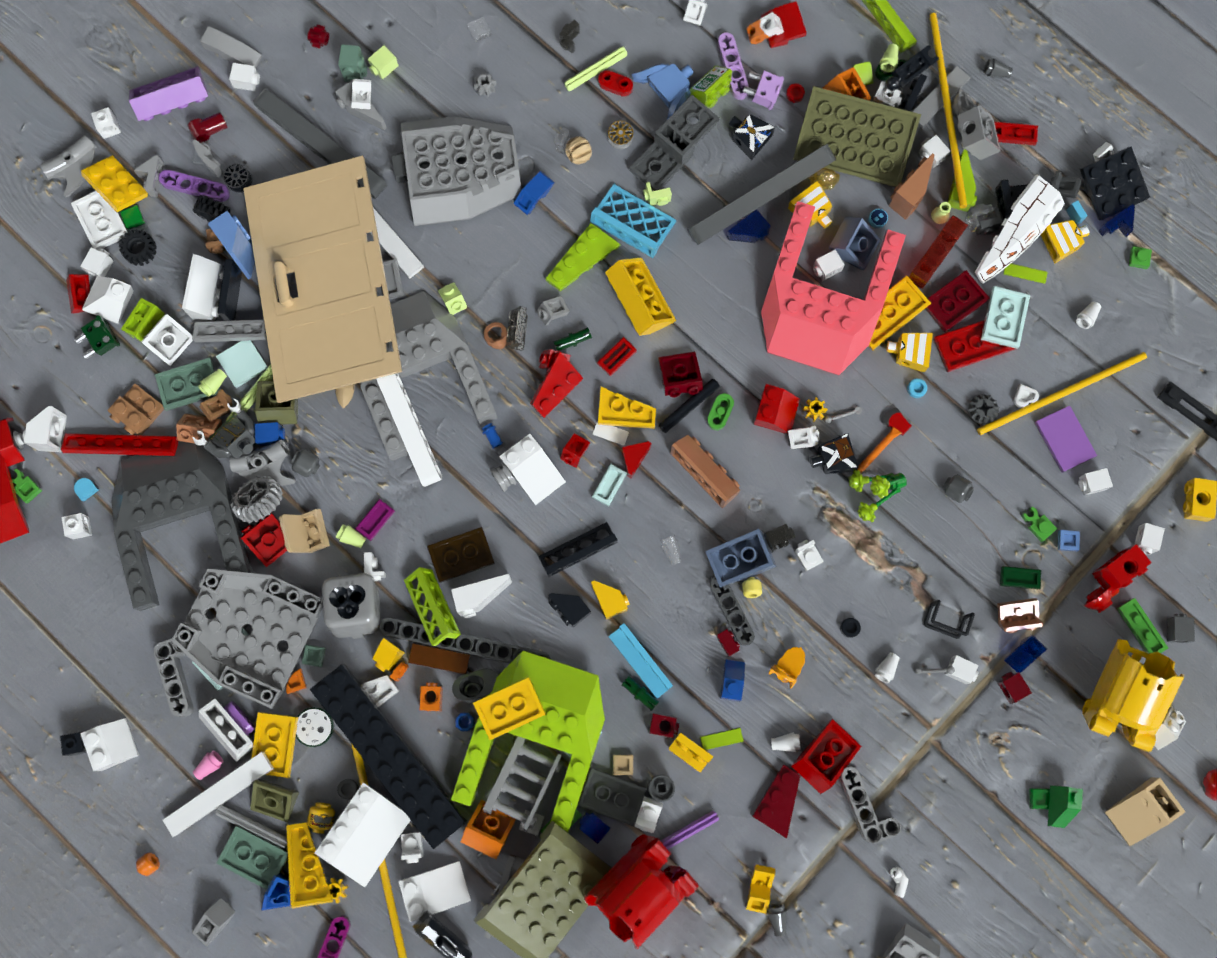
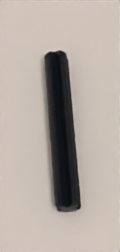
M711 379L703 386V390L690 397L659 424L660 430L667 433L720 387L719 383L715 379Z

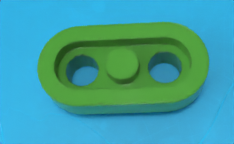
M726 393L717 396L707 419V424L711 429L721 430L726 425L734 406L732 396ZM726 402L727 407H722L720 403ZM714 419H719V420H720V423H719V424H715V423L713 422V420H714Z

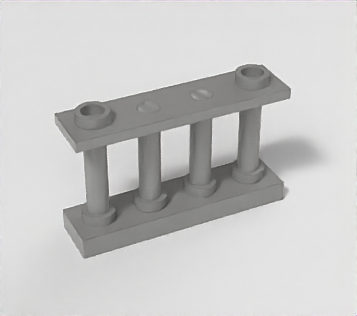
M518 736L485 803L483 811L491 815L492 810H499L526 823L523 830L527 832L528 828L533 829L537 817L534 815L554 772L559 773L563 762L560 761L562 755L558 754L556 759L553 760L528 748L524 744L526 739ZM524 754L551 767L547 779L519 766V763L516 762L518 756H523ZM510 773H516L542 785L539 796L536 797L509 784L510 781H507ZM507 791L534 804L530 815L528 816L501 803V800L498 799L501 792L505 793Z

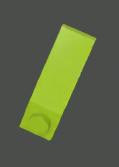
M964 149L959 157L967 207L960 208L955 175L947 202L951 205V208L968 212L971 206H975L977 196L975 195L976 185L968 151Z

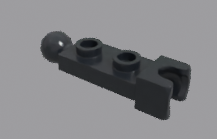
M927 45L893 71V76L886 80V88L890 91L897 90L899 86L903 88L939 60L938 56L931 58L928 55L931 46Z

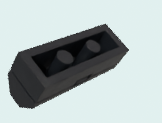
M426 911L413 925L416 934L444 958H472L469 946L430 912Z

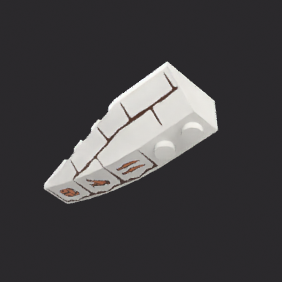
M1035 175L1011 207V210H1013L1009 219L1005 218L1002 223L1004 228L999 236L995 235L992 241V249L986 251L978 265L975 274L980 283L984 284L1016 260L1050 225L1052 219L1065 204L1060 192L1039 175Z

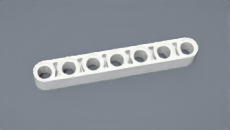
M399 374L377 378L376 380L421 484L426 487L442 480L440 469Z

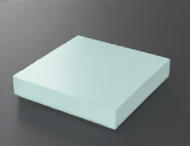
M240 341L216 356L236 388L268 368L252 341Z

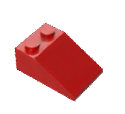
M832 719L803 750L791 767L822 794L833 787L844 772L843 770L849 765L862 746Z

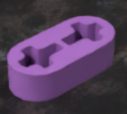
M230 701L224 707V710L247 736L255 730L254 724L233 701Z

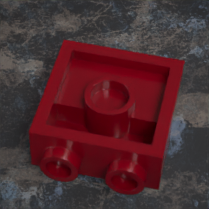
M695 351L658 357L665 396L670 395V397L675 398L680 396L681 393L688 392L694 395L703 390L702 377Z

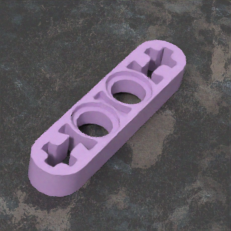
M723 33L718 39V48L725 68H730L732 71H738L741 74L738 78L731 76L730 89L735 99L743 100L748 94L737 91L738 83H740L741 90L745 86H749L733 35ZM723 40L729 42V49H727L726 43ZM734 55L736 60L730 62L726 59V56Z

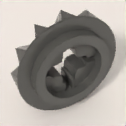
M981 394L975 396L970 401L968 411L971 418L977 423L988 424L996 419L1000 407L997 405V400H994L991 395ZM983 403L985 404V407L990 408L986 411V414L983 410L978 409L983 405Z

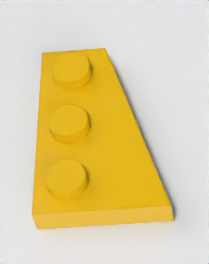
M601 386L598 425L655 429L656 408L636 400H631Z

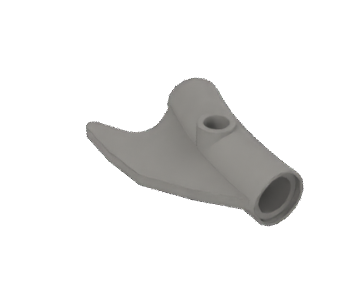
M83 135L67 150L42 163L41 168L48 179L62 178L67 180L64 196L69 197L86 181L81 175V170L93 164L94 152L97 147Z
M283 440L252 451L250 454H242L238 459L230 457L232 472H236L248 480H254L255 477L258 476L260 478L264 475L265 477L270 476L280 486L296 482L295 479L281 473V465L285 458L290 455V451Z

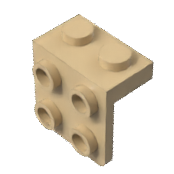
M315 509L303 515L283 514L279 516L285 547L289 553H313L330 546L321 509Z

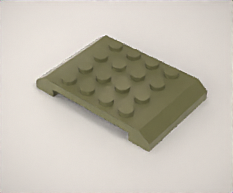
M551 821L539 836L542 840L490 905L486 903L474 918L476 924L522 958H548L588 907L583 897L611 869L607 863L554 821Z

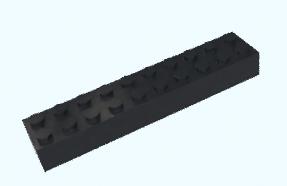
M345 664L338 666L310 688L316 699L433 850L467 822Z

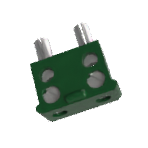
M99 315L96 316V319L81 328L83 333L74 338L77 344L86 338L92 348L83 353L86 359L96 353L102 356L114 347L120 346L106 319Z

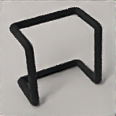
M936 600L929 605L924 620L926 628L959 639L961 635L967 636L969 634L975 613L972 612L964 615L960 628L956 629L935 621L941 603L940 600ZM933 606H935V609L931 618V623L939 627L945 628L947 630L953 631L955 633H958L957 635L928 624ZM967 618H970V619H969V622H968V625H967V628H966V631L964 632V631H963V628H964L966 619H967Z

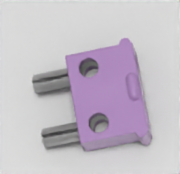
M750 71L748 77L759 81L756 90L745 86L743 92L754 96L752 102L771 110L776 103L784 77H778L766 71L762 75Z

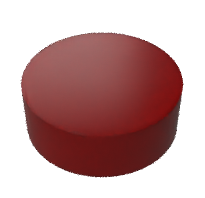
M798 83L791 84L787 88L786 97L790 102L798 103L804 98L805 89Z

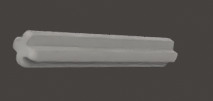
M220 805L215 813L217 816L281 848L287 847L286 836L224 805Z

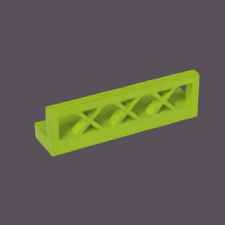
M862 0L891 41L898 45L900 53L916 45L917 40L887 0Z
M419 567L404 579V582L431 645L437 646L445 638L456 639L461 634L432 569ZM417 578L419 581L417 589H414L412 581ZM421 593L426 597L424 605L420 603ZM428 609L433 613L431 622L427 619ZM436 626L439 627L441 632L437 638L434 635Z

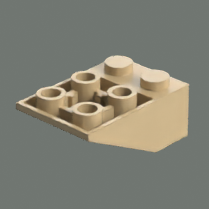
M1150 778L1104 813L1126 843L1132 846L1172 823L1184 814L1185 810L1161 778Z

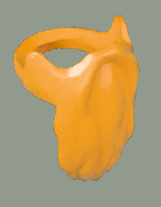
M801 647L788 649L782 658L779 659L777 665L774 664L771 667L769 674L775 673L777 678L783 683H790L791 689L797 682V677L800 675L805 663L803 649Z

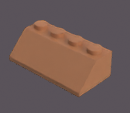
M686 435L672 445L670 454L723 509L739 494L740 485L735 479H730L726 475V470L720 464L716 465L713 461V456L707 450L704 452L699 447L701 444L695 437L691 438L689 435Z

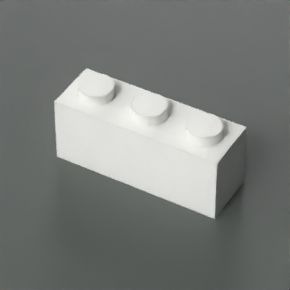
M216 699L199 710L201 721L236 762L253 750V742Z

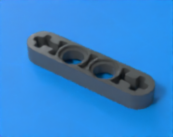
M713 577L710 582L711 591L736 640L742 646L750 645L754 641L755 635L730 585L722 587L723 591L727 589L729 593H724L719 597L718 594L721 591L718 587H714L715 580L717 579ZM724 597L732 598L733 605L731 607L723 605L722 599ZM733 614H739L742 617V622L739 625L732 623L731 617ZM744 624L746 625V628H743L744 632L750 634L749 642L741 640L740 637L743 635L741 630L736 631L737 628L742 627Z

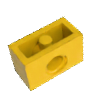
M1193 478L1187 481L1184 486V493L1186 494V501L1183 504L1184 518L1205 522L1215 519L1217 481ZM1197 496H1199V497L1201 498L1202 503H1199V502L1197 501V499H1196Z

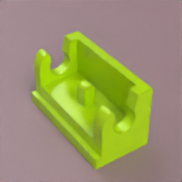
M141 298L121 330L141 342L165 313L156 305Z

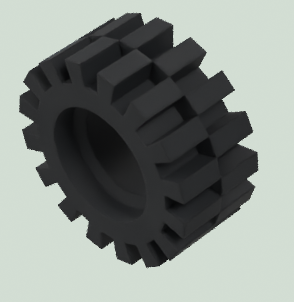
M202 195L198 196L193 208V212L209 222L226 211L230 213V209L224 206L223 203Z
M135 229V232L130 230V235L125 233L124 236L126 238L121 237L120 241L122 243H119L121 248L119 250L122 256L135 266L138 264L144 266L143 262L146 264L150 263L148 259L153 260L154 257L152 255L157 253L154 250L157 249V246L151 236L139 229ZM137 242H143L145 246L143 251L138 254L132 253V246Z

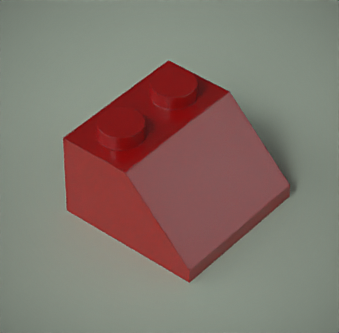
M766 384L754 425L788 434V430H792L800 398L783 388Z

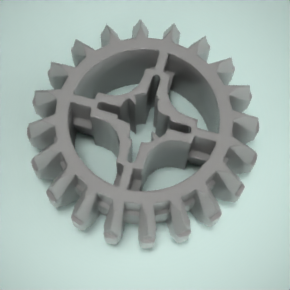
M263 475L260 478L257 476L254 480L249 479V482L243 483L244 485L238 488V492L233 494L234 497L231 499L232 503L230 506L236 517L243 522H258L259 519L264 520L265 516L270 515L272 511H276L275 507L279 506L280 501L283 499V492L278 482L270 476L265 477Z

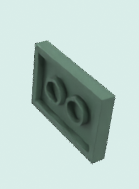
M210 357L155 374L164 410H172L217 396L220 388L210 397L206 396L198 388L201 380L215 372Z
M236 826L216 863L267 890L274 875L281 873L288 859V851Z

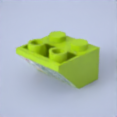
M715 65L690 88V96L693 95L707 108H712L720 96L724 97L729 92L732 70Z

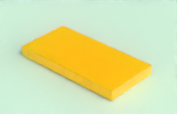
M907 275L888 290L868 346L872 351L931 304Z

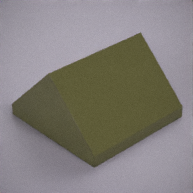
M262 779L255 780L250 810L288 822L299 792Z

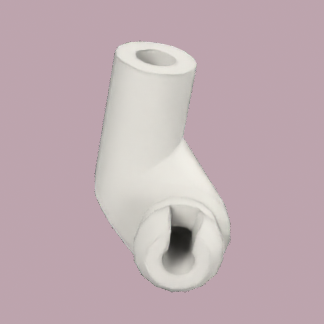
M894 867L890 870V876L897 884L894 895L904 898L908 878L900 867Z

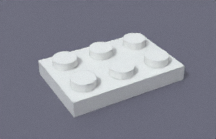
M97 191L71 203L94 249H103L119 241L121 237L126 238L124 236L125 233L130 235L119 213Z

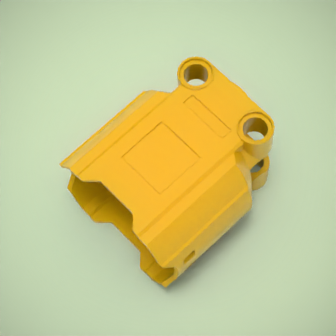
M1118 639L1091 698L1085 701L1082 709V714L1089 729L1108 737L1112 732H1115L1118 723H1122L1123 733L1130 745L1151 752L1156 742L1155 734L1170 708L1184 679V675L1180 674L1178 676L1174 671L1175 662L1158 651L1146 653L1130 647L1128 640ZM1142 657L1146 658L1144 664L1140 663Z

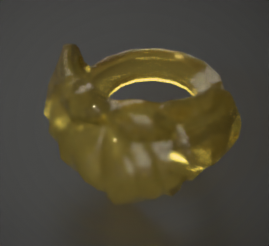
M822 168L821 170L828 171L820 175L817 174V171L809 178L811 184L818 181L823 190H831L839 182L840 174L835 173L834 170Z

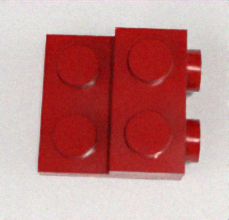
M272 512L270 515L265 516L264 520L259 519L257 524L254 526L250 524L241 531L243 533L241 536L243 542L266 568L287 551L280 521Z

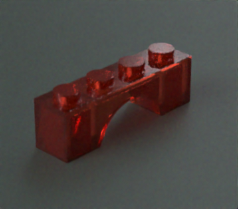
M952 215L909 275L912 282L921 290L926 286L968 227V224L956 216Z

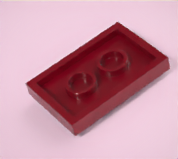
M966 270L927 298L931 304L927 306L926 310L941 329L947 332L989 301L990 298Z

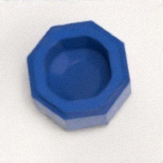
M460 713L455 719L456 727L461 732L470 731L475 726V719L470 713Z

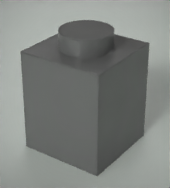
M1174 614V617L1167 618V642L1189 643L1195 641L1194 618L1187 617V614Z

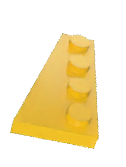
M307 822L286 825L291 908L333 902L319 856L315 854L316 847Z

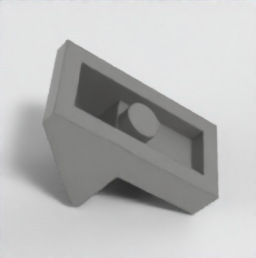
M156 155L134 170L139 178L145 179L144 189L150 197H158L160 188L158 178L164 167V162Z

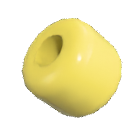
M754 577L747 578L742 583L743 595L746 598L759 597L762 594L761 581Z

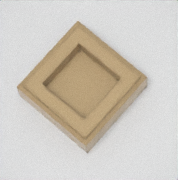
M613 755V775H633V755Z

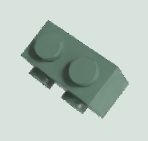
M341 44L338 65L344 81L349 83L353 79H364L367 76V66H365L366 63L360 46Z

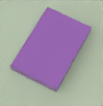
M1070 406L1035 422L1062 473L1097 456Z

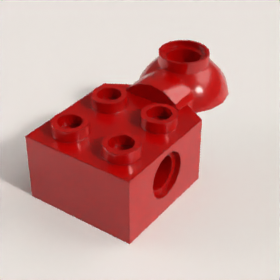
M1137 544L1123 549L1092 573L1102 587L1095 589L1086 596L1088 601L1083 604L1084 607L1097 610L1098 613L1104 611L1113 604L1111 598L1120 592V588L1127 587L1133 582V578L1139 577L1148 571L1147 566L1152 562Z

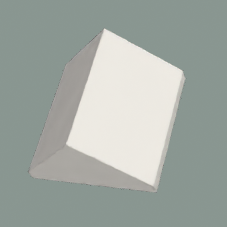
M166 313L141 343L171 366L193 341V336Z

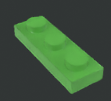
M1132 598L1116 608L1146 653L1157 651L1162 653L1168 649V646L1136 598Z

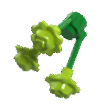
M859 470L853 471V474L849 476L850 487L854 488L856 492H862L864 484L872 481L870 489L873 495L882 498L871 505L860 502L857 512L863 521L874 522L876 518L874 511L878 509V506L893 495L901 492V488L907 485L904 474L890 473L868 477L862 476Z

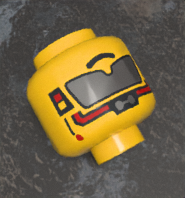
M316 802L315 805L310 807L307 825L313 828L312 832L323 834L325 830L333 827L335 810L331 808V804Z

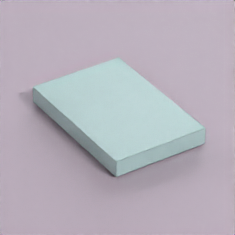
M993 286L981 340L1018 349L1020 347L1030 295Z

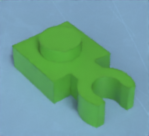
M15 469L17 478H12L13 484H16L14 487L15 492L28 504L42 490L29 476L24 478L23 472Z
M1031 507L1029 511L1032 513V517H1029L1026 513L1022 514L1021 517L1024 521L1032 524L1028 529L1040 542H1043L1057 528L1045 515L1039 517L1036 508Z

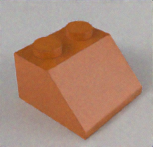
M481 799L465 828L460 842L497 860L516 819L499 810H492L491 815L484 812L483 808L486 801Z

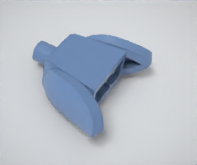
M662 63L631 75L634 82L649 83L650 87L669 108L668 120L690 97V82L688 78L694 72L689 65L679 70L675 64Z

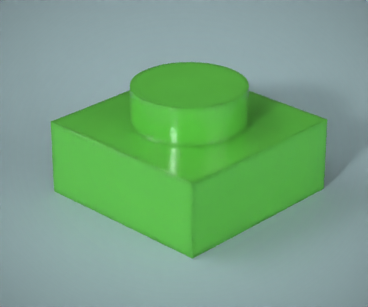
M1133 246L1130 251L1129 266L1148 269L1150 267L1152 250Z

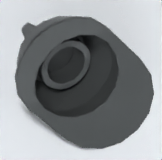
M488 668L462 675L454 681L452 692L458 700L473 704L493 691L498 675L494 670Z

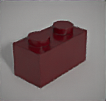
M728 629L716 635L728 657L740 650L739 643L734 641L732 638L734 635Z

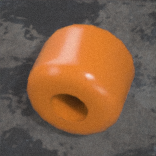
M150 852L144 854L136 861L137 871L143 876L151 875L160 866L157 856Z

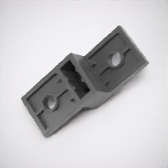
M691 95L655 132L654 143L638 158L629 171L643 183L650 182L653 191L661 190L693 157L694 146L719 122V117ZM695 117L698 119V122L691 124L688 119ZM656 164L659 165L661 169L657 172H654L650 169V167Z

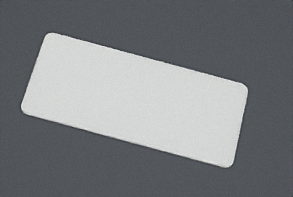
M597 421L593 435L625 445L629 432L614 426L598 425Z

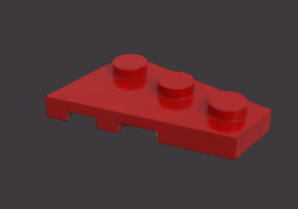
M560 351L556 352L555 359L552 365L549 366L545 379L540 383L530 402L531 406L543 418L583 379Z

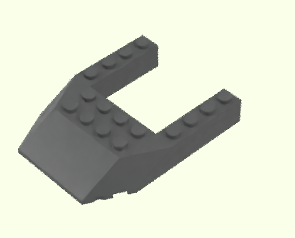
M181 441L178 442L175 456L136 455L120 461L111 501L113 526L133 609L143 611L160 605L141 532L207 511H211L226 570L253 573L245 543L241 539L242 532L238 518L230 506L232 496L224 467L204 449L203 445Z

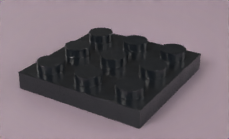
M1132 146L1080 169L1099 221L1151 198Z

